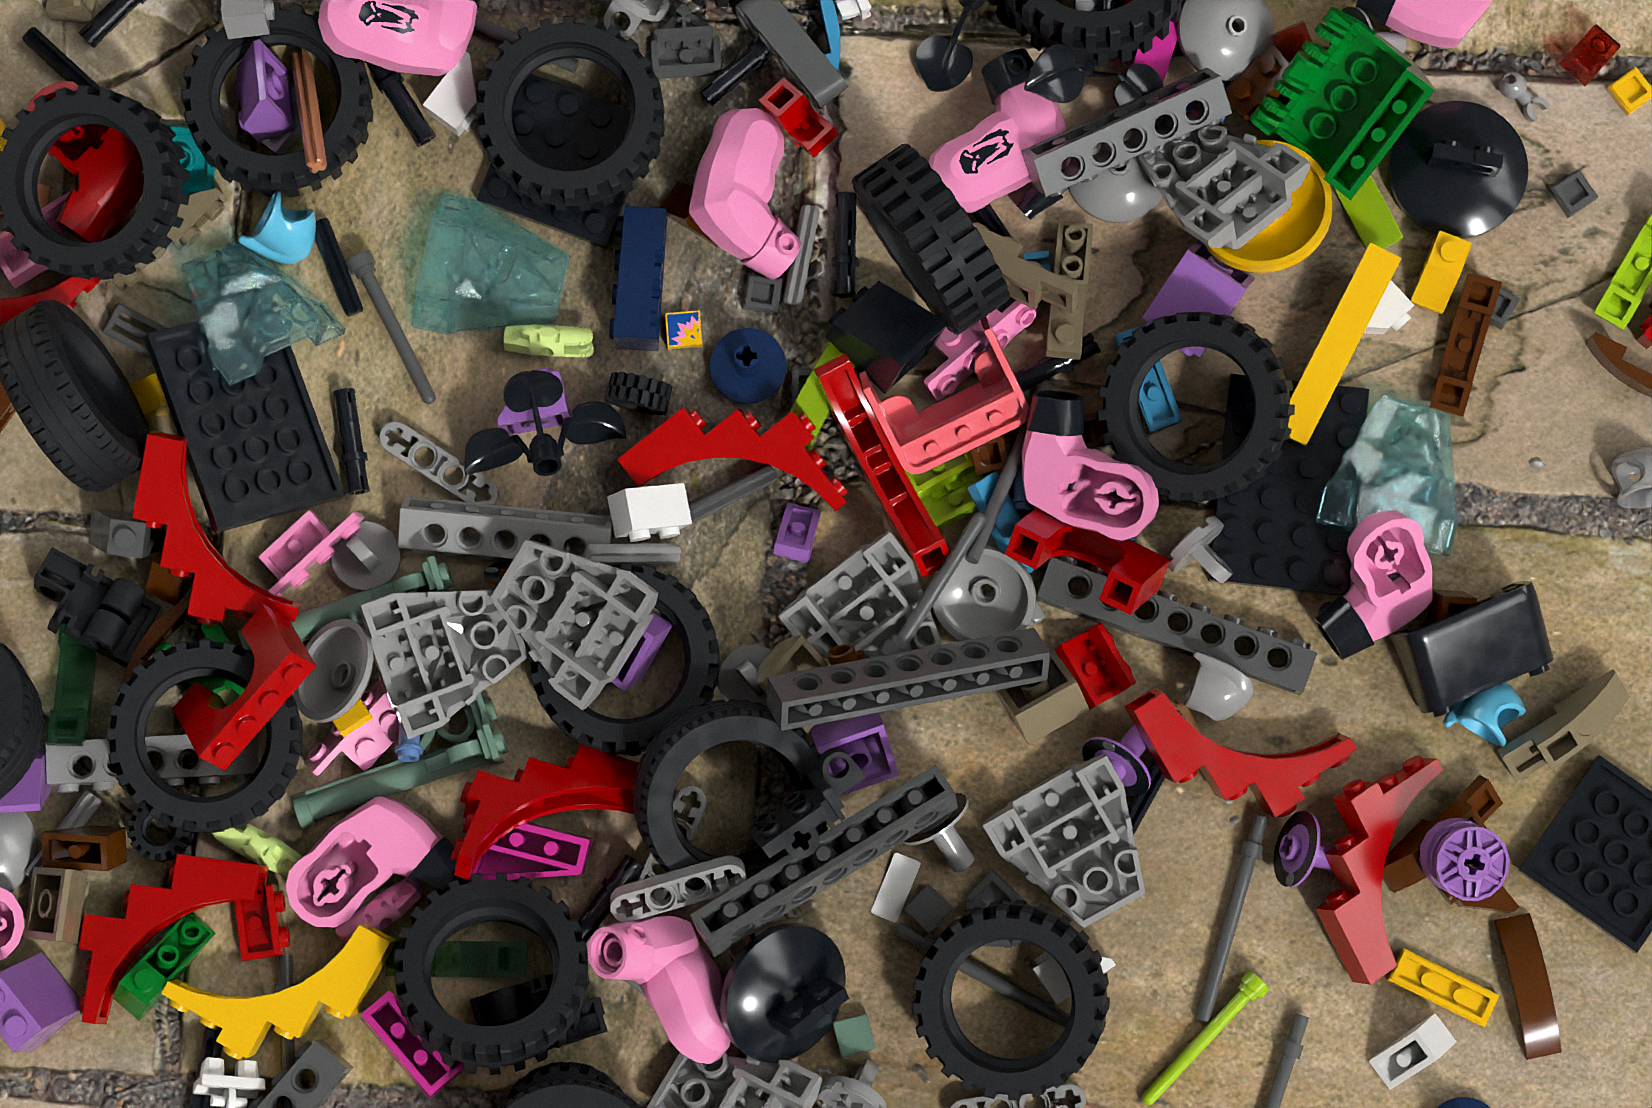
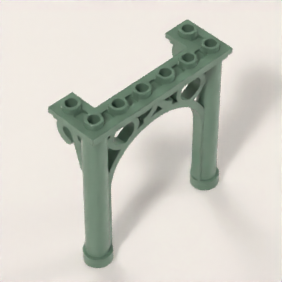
M433 555L427 557L428 562L422 563L424 571L410 574L395 581L302 611L295 622H290L304 644L309 642L322 627L335 620L348 619L363 626L364 622L360 611V604L390 593L449 591V588L454 587V582L445 562L439 563ZM242 628L238 629L243 649L252 651L241 632ZM481 692L471 704L462 707L468 719L467 729L463 733L453 735L443 727L426 732L420 741L423 753L419 755V760L416 762L397 760L292 795L294 810L302 829L316 825V820L364 805L374 797H388L489 762L505 763L503 754L509 752L503 733L499 729L495 730L492 721L498 719L492 699L485 701L483 692ZM477 725L478 731L476 732L478 737L470 739L471 736L474 734ZM437 733L447 741L455 743L454 745L424 754Z

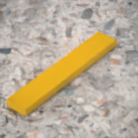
M1371 242L1368 244L1290 397V404H1295V414L1289 417L1288 428L1292 429L1289 438L1304 446L1307 445L1402 259Z

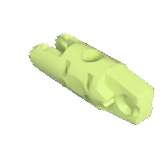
M537 324L506 326L504 350L535 356L590 357L594 353L592 344L593 333L591 329L573 326Z
M251 824L239 828H230L224 830V832L212 833L216 840L235 850L236 853L258 865L268 866V870L287 877L289 870L303 857L281 840Z

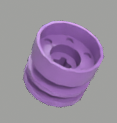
M1449 818L1438 822L1426 833L1420 845L1419 861L1425 876L1433 885L1461 900L1479 901L1492 896L1502 887L1509 872L1510 858L1504 842L1496 833L1466 818ZM1474 858L1473 865H1464L1466 859Z

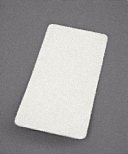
M897 852L894 854L872 907V914L894 923L898 921L921 865L919 861Z

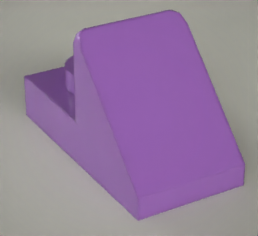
M787 502L773 554L792 560L809 562L821 510Z

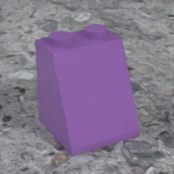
M1197 240L1186 251L1142 319L1148 322L1146 325L1148 326L1153 323L1154 319L1183 312H1211L1213 314L1230 316L1255 278L1245 271L1235 269L1221 262L1208 251L1200 240ZM1186 347L1179 350L1188 356L1195 354L1200 357L1207 348Z
M43 952L0 972V1036L13 1052H33L80 1013L79 1005L81 999Z

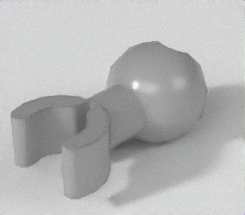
M1509 72L1503 75L1499 82V90L1502 95L1509 99H1516L1523 106V115L1529 122L1536 121L1537 116L1532 112V105L1536 104L1542 110L1549 108V103L1543 98H1534L1526 90V81L1519 73ZM1506 76H1507L1508 79H1509V83H1507L1506 81H1504V79H1505Z

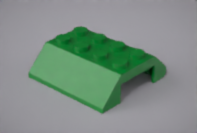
M1330 7L1322 18L1326 26L1319 23L1315 28V32L1320 38L1332 43L1328 50L1306 40L1301 47L1304 52L1298 51L1282 72L1281 77L1284 80L1277 79L1273 85L1281 95L1290 98V101L1286 105L1274 98L1265 96L1261 101L1263 107L1257 106L1249 120L1266 135L1269 136L1276 132L1288 143L1310 155L1327 172L1323 179L1349 200H1352L1435 91V88L1415 62L1361 20L1337 8Z

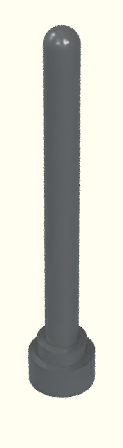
M365 250L353 255L345 261L351 275H355L357 280H362L423 402L426 404L434 403L436 395L374 275L376 261L371 251Z
M975 513L899 634H894L891 639L887 638L880 651L885 655L910 650L912 646L910 641L986 522L984 514Z

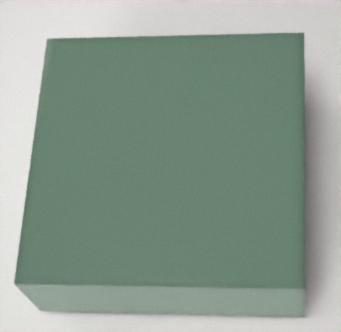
M867 1014L833 1022L841 1057L876 1048Z

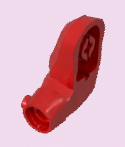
M57 81L46 86L29 101L26 110L32 112L37 107L33 100L41 95L54 98L56 97V89L65 87L75 91L78 90V85L74 82ZM81 125L62 135L49 149L47 154L57 159L78 178L77 188L71 190L55 221L83 243H92L106 240L120 224V221L140 200L144 188V169L139 151L124 134L104 125Z

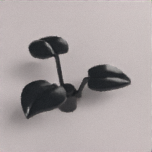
M958 0L964 8L950 41L943 36L934 35L923 40L918 46L915 64L927 89L932 92L948 91L961 84L969 75L973 64L972 52L968 47L956 44V41L969 11L980 8L985 0ZM988 0L990 5L997 6L996 16L998 20L1010 29L1016 30L1015 18L1009 19L1006 13L1005 0Z
M1074 0L1073 8L1082 11H1106L1126 4L1125 0ZM1055 44L1046 48L1037 57L1028 73L1024 90L1055 103H1068L1079 96L1083 88V77L1087 76L1090 79H1116L1120 83L1113 90V99L1117 107H1120L1164 86L1159 74L1148 65H1132L1126 70L1125 76L1120 73L1095 71V60H1085L1084 66H1082L1080 62H1076L1074 52L1069 46ZM1163 115L1159 116L1156 121L1161 119Z
M540 370L523 371L515 374L507 381L503 390V398L506 406L513 412H523L532 409L537 435L533 437L528 448L519 435L510 436L502 428L484 429L475 433L469 438L465 447L464 472L465 475L494 469L517 460L524 452L528 463L533 464L536 474L550 476L561 469L560 457L564 456L563 446L566 438L570 442L580 445L594 444L616 438L626 439L625 426L619 413L609 404L599 401L586 402L577 405L573 409L572 417H567L563 420L557 443L550 434L543 432L538 407H548L555 404L562 396V383L556 375L550 372Z

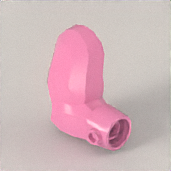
M758 108L731 109L719 116L713 127L711 141L695 173L689 214L699 228L721 249L740 259L742 264L768 279L774 280L781 276L793 263L802 244L800 238L777 215H772L767 204L773 194L775 173L784 155V136L778 123L769 113Z
M658 916L629 922H618L601 927L594 932L589 940L587 950L588 961L595 973L604 979L635 981L640 984L646 999L656 1012L670 1042L681 1054L698 1063L710 1064L719 1060L729 1048L731 1042L725 1032L719 1009L723 981L718 966L699 944L692 924L675 916Z

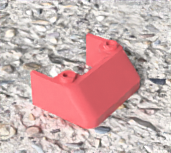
M987 316L980 321L992 347L979 353L975 359L974 369L980 382L917 412L913 402L907 396L901 394H894L880 401L866 371L859 374L863 391L900 464L907 472L912 474L924 473L1026 422L1029 410L1028 402Z

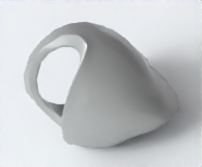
M1635 448L1622 453L1614 459L1611 467L1612 474L1620 489L1617 504L1623 508H1652V448ZM1640 473L1641 477L1635 482L1628 479L1629 474Z
M1199 651L1193 653V657L1200 662V666L1183 704L1189 709L1206 714L1215 721L1226 720L1239 712L1253 697L1254 690L1251 680L1241 670L1226 661Z

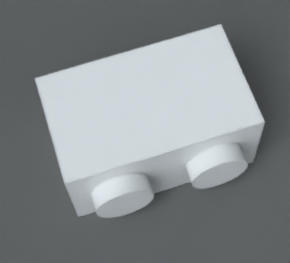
M684 483L627 488L607 497L615 538L629 536L630 542L649 539L651 538L650 534L659 533L660 539L680 535L679 529L692 524Z

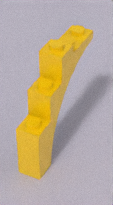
M368 923L360 924L345 947L323 969L303 982L276 993L260 996H227L204 991L175 979L167 982L161 994L170 999L168 1004L184 1013L190 1010L200 1016L199 1022L214 1030H218L221 1027L222 1030L216 1042L224 1046L223 1052L238 1060H242L243 1057L247 1059L255 1056L272 1024L275 1025L274 1031L287 1039L292 1040L294 1036L296 1038L306 1036L323 1003L327 1005L325 1011L339 1019H344L345 1016L349 1018L356 1016L397 940Z

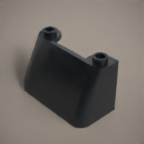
M1516 581L1502 587V592L1490 594V597L1431 622L1421 623L1418 627L1410 630L1405 628L1390 635L1421 713L1433 712L1434 717L1442 716L1454 710L1452 704L1523 674L1529 673L1530 677L1550 669L1548 664L1554 659L1538 596L1532 581Z

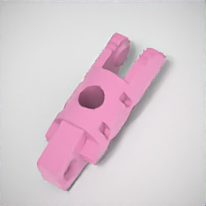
M407 878L382 891L359 908L349 921L336 927V935L341 940H344L346 945L360 924L368 923L383 931L402 917L422 897L420 891L406 882Z

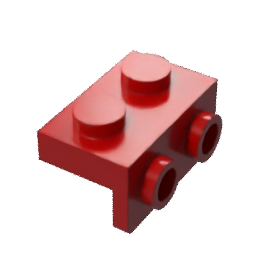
M1102 623L1096 624L1088 631L1055 648L1057 655L1077 681L1090 710L1121 694L1136 683L1130 666L1123 660L1115 646L1112 635L1105 629Z
M275 884L265 885L264 902L234 901L242 961L285 956V947H290V934L288 926H282L281 912L286 911L283 890L278 891Z

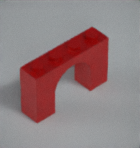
M1038 508L1015 524L1005 552L1006 556L1035 570L1048 559L1056 556L1078 558L1099 567L1108 574L1099 600L1129 615L1134 613L1160 589L1171 560L1129 539L1121 541L1109 538L1099 532L1074 527Z
M264 604L241 629L254 655L252 677L241 696L234 703L226 707L221 696L195 682L173 707L198 757L224 771L316 667L315 662L290 620Z

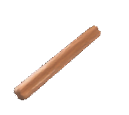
M301 50L299 53L294 52L292 54L291 62L305 161L309 171L317 173L318 170L324 171L326 169L327 161L312 58L309 57L308 51Z

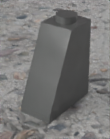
M92 508L88 543L106 554L144 558L159 551L161 528L146 527V523L141 522L140 519L132 518L133 513Z

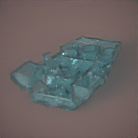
M443 193L437 206L436 215H433L416 283L415 293L417 296L413 308L412 327L447 335L456 334L457 331L478 329V331L490 330L492 327L555 323L570 255L477 200Z
M238 240L182 264L181 272L192 305L197 306L201 317L199 320L201 332H206L210 344L208 347L210 359L230 386L259 373L264 357L307 337L311 339L315 346H319L345 333L346 328L324 301L260 254L240 244Z
M1383 394L1361 427L1360 435L1354 445L1343 456L1342 459L1344 461L1336 474L1331 476L1325 485L1317 519L1353 528L1362 519L1380 511L1397 510L1420 524L1427 551L1448 557L1451 555L1458 525L1449 413Z

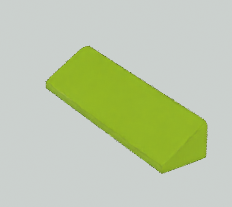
M1371 175L1352 200H1349L1333 187L1365 249L1370 242L1383 249H1387L1402 240L1403 234Z

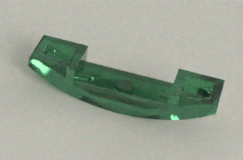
M62 623L58 636L60 654L53 710H50L46 743L51 746H83L91 713L97 652L64 635L67 625Z
M399 941L396 942L386 960L385 976H394L395 949L400 948ZM445 941L439 947L434 957L431 977H527L528 941Z

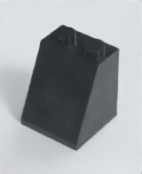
M878 281L870 289L866 286L861 288L851 300L854 304L847 310L841 307L828 321L831 327L825 337L842 354L845 353L861 372L866 371L870 381L886 394L931 352L947 323L932 312Z

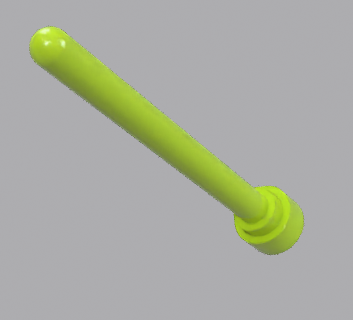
M1250 969L1240 979L1242 983L1238 986L1239 992L1142 1094L1141 1101L1144 1105H1152L1250 1000L1254 1002L1257 997L1261 999L1270 990Z

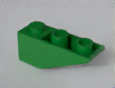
M190 913L183 916L121 979L113 999L140 1021L164 996L161 993L167 982L178 979L216 933L194 914Z

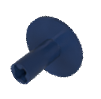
M742 328L728 333L716 344L710 358V373L716 388L725 397L737 403L754 404L768 399L779 389L786 373V359L780 344L771 335L759 329ZM745 358H751L750 366H743Z

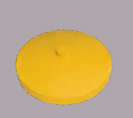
M1256 140L1258 144L1273 148L1275 142L1286 145L1310 161V169L1302 185L1291 193L1292 204L1289 210L1242 247L1232 249L1225 245L1222 248L1204 245L1213 256L1228 266L1246 272L1268 273L1289 268L1314 252L1328 232L1332 219L1333 203L1330 184L1323 179L1326 175L1320 165L1310 155L1288 143L1274 140Z

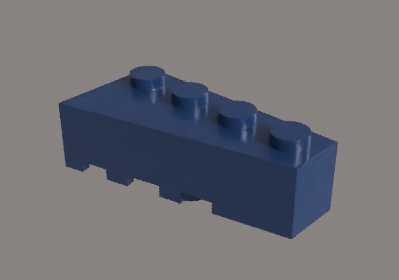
M625 206L624 216H618L617 237H622L621 250H615L614 271H619L618 284H613L612 305H616L615 318L610 319L609 338L614 339L617 349L659 351L668 219L666 208Z

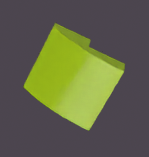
M970 451L921 474H912L904 469L939 531L978 511L967 487L983 478V476H976Z

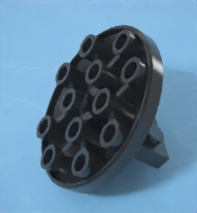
M1468 101L1442 102L1416 114L1394 143L1389 158V181L1398 205L1415 224L1436 235L1439 231H1443L1458 238H1470L1495 229L1519 205L1528 181L1527 154L1516 130L1503 116L1494 110Z
M785 923L769 927L736 953L734 962L727 973L723 985L719 1007L725 1032L735 1047L758 1061L776 1063L779 1062V1059L790 1060L796 1058L820 1041L833 1024L841 1005L850 999L845 989L846 974L844 961L833 940L810 925Z

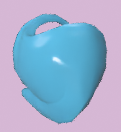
M276 191L272 195L252 235L248 237L240 235L238 242L267 259L282 264H296L305 259L312 251L316 234L314 210H288L281 204V193Z
M1504 682L1452 704L1454 710L1446 714L1443 724L1449 728L1458 722L1488 742L1504 747L1506 739L1501 730L1508 723L1521 717L1526 712V709L1512 686Z

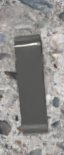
M742 0L736 5L737 17L746 31L753 38L759 37L819 109L848 87L840 73L779 0Z

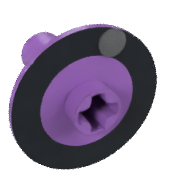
M1134 724L1120 742L1104 737H1093L1084 744L1082 755L1085 762L1103 754L1108 756L1124 784L1127 796H1141L1150 788V774L1144 763L1139 759L1147 745Z
M1298 811L1286 821L1275 845L1274 872L1278 882L1285 887L1293 888L1301 884L1308 877L1313 867L1333 872L1324 855L1333 846L1320 843L1319 823L1316 817L1308 811Z

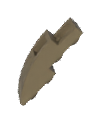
M216 188L192 194L189 197L188 205L180 204L177 216L184 219L180 228L172 226L167 234L173 240L171 243L179 250L184 245L187 247L192 245L200 236L201 227L208 220L214 221L222 214L225 209L223 204L227 199L220 190ZM158 246L152 252L156 257L153 263L158 261L167 249ZM138 263L134 265L136 272L129 275L117 273L114 274V279L110 280L121 291L127 286L130 288L143 276L142 270L147 264Z
M1061 220L1058 222L1053 273L1066 275L1079 284V303L1073 313L1050 304L1046 357L1081 359L1093 224Z
M973 223L980 232L984 243L993 254L994 261L1000 267L1002 277L1008 285L1010 297L1034 310L1039 302L1043 300L1073 313L1079 303V284L1066 275H1057L1044 269L1035 261L1024 260V246L1020 245L1012 237L1000 236L989 231L983 224Z
M1612 669L1555 704L1553 708L1557 714L1498 749L1497 752L1516 782L1546 763L1553 770L1597 737L1621 711L1630 696L1618 675Z

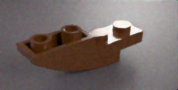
M1479 775L1432 823L1422 819L1386 855L1383 880L1390 891L1395 893L1427 878L1419 861L1420 845L1426 833L1438 822L1449 818H1466L1486 828L1484 822L1503 804L1488 778Z

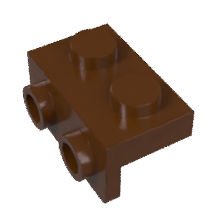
M1274 44L1270 45L1225 88L1229 101L1242 117L1254 127L1256 126L1249 120V117L1257 106L1263 107L1261 101L1265 96L1274 98L1284 104L1290 101V98L1281 95L1273 86L1277 79L1284 80L1281 74L1290 63Z

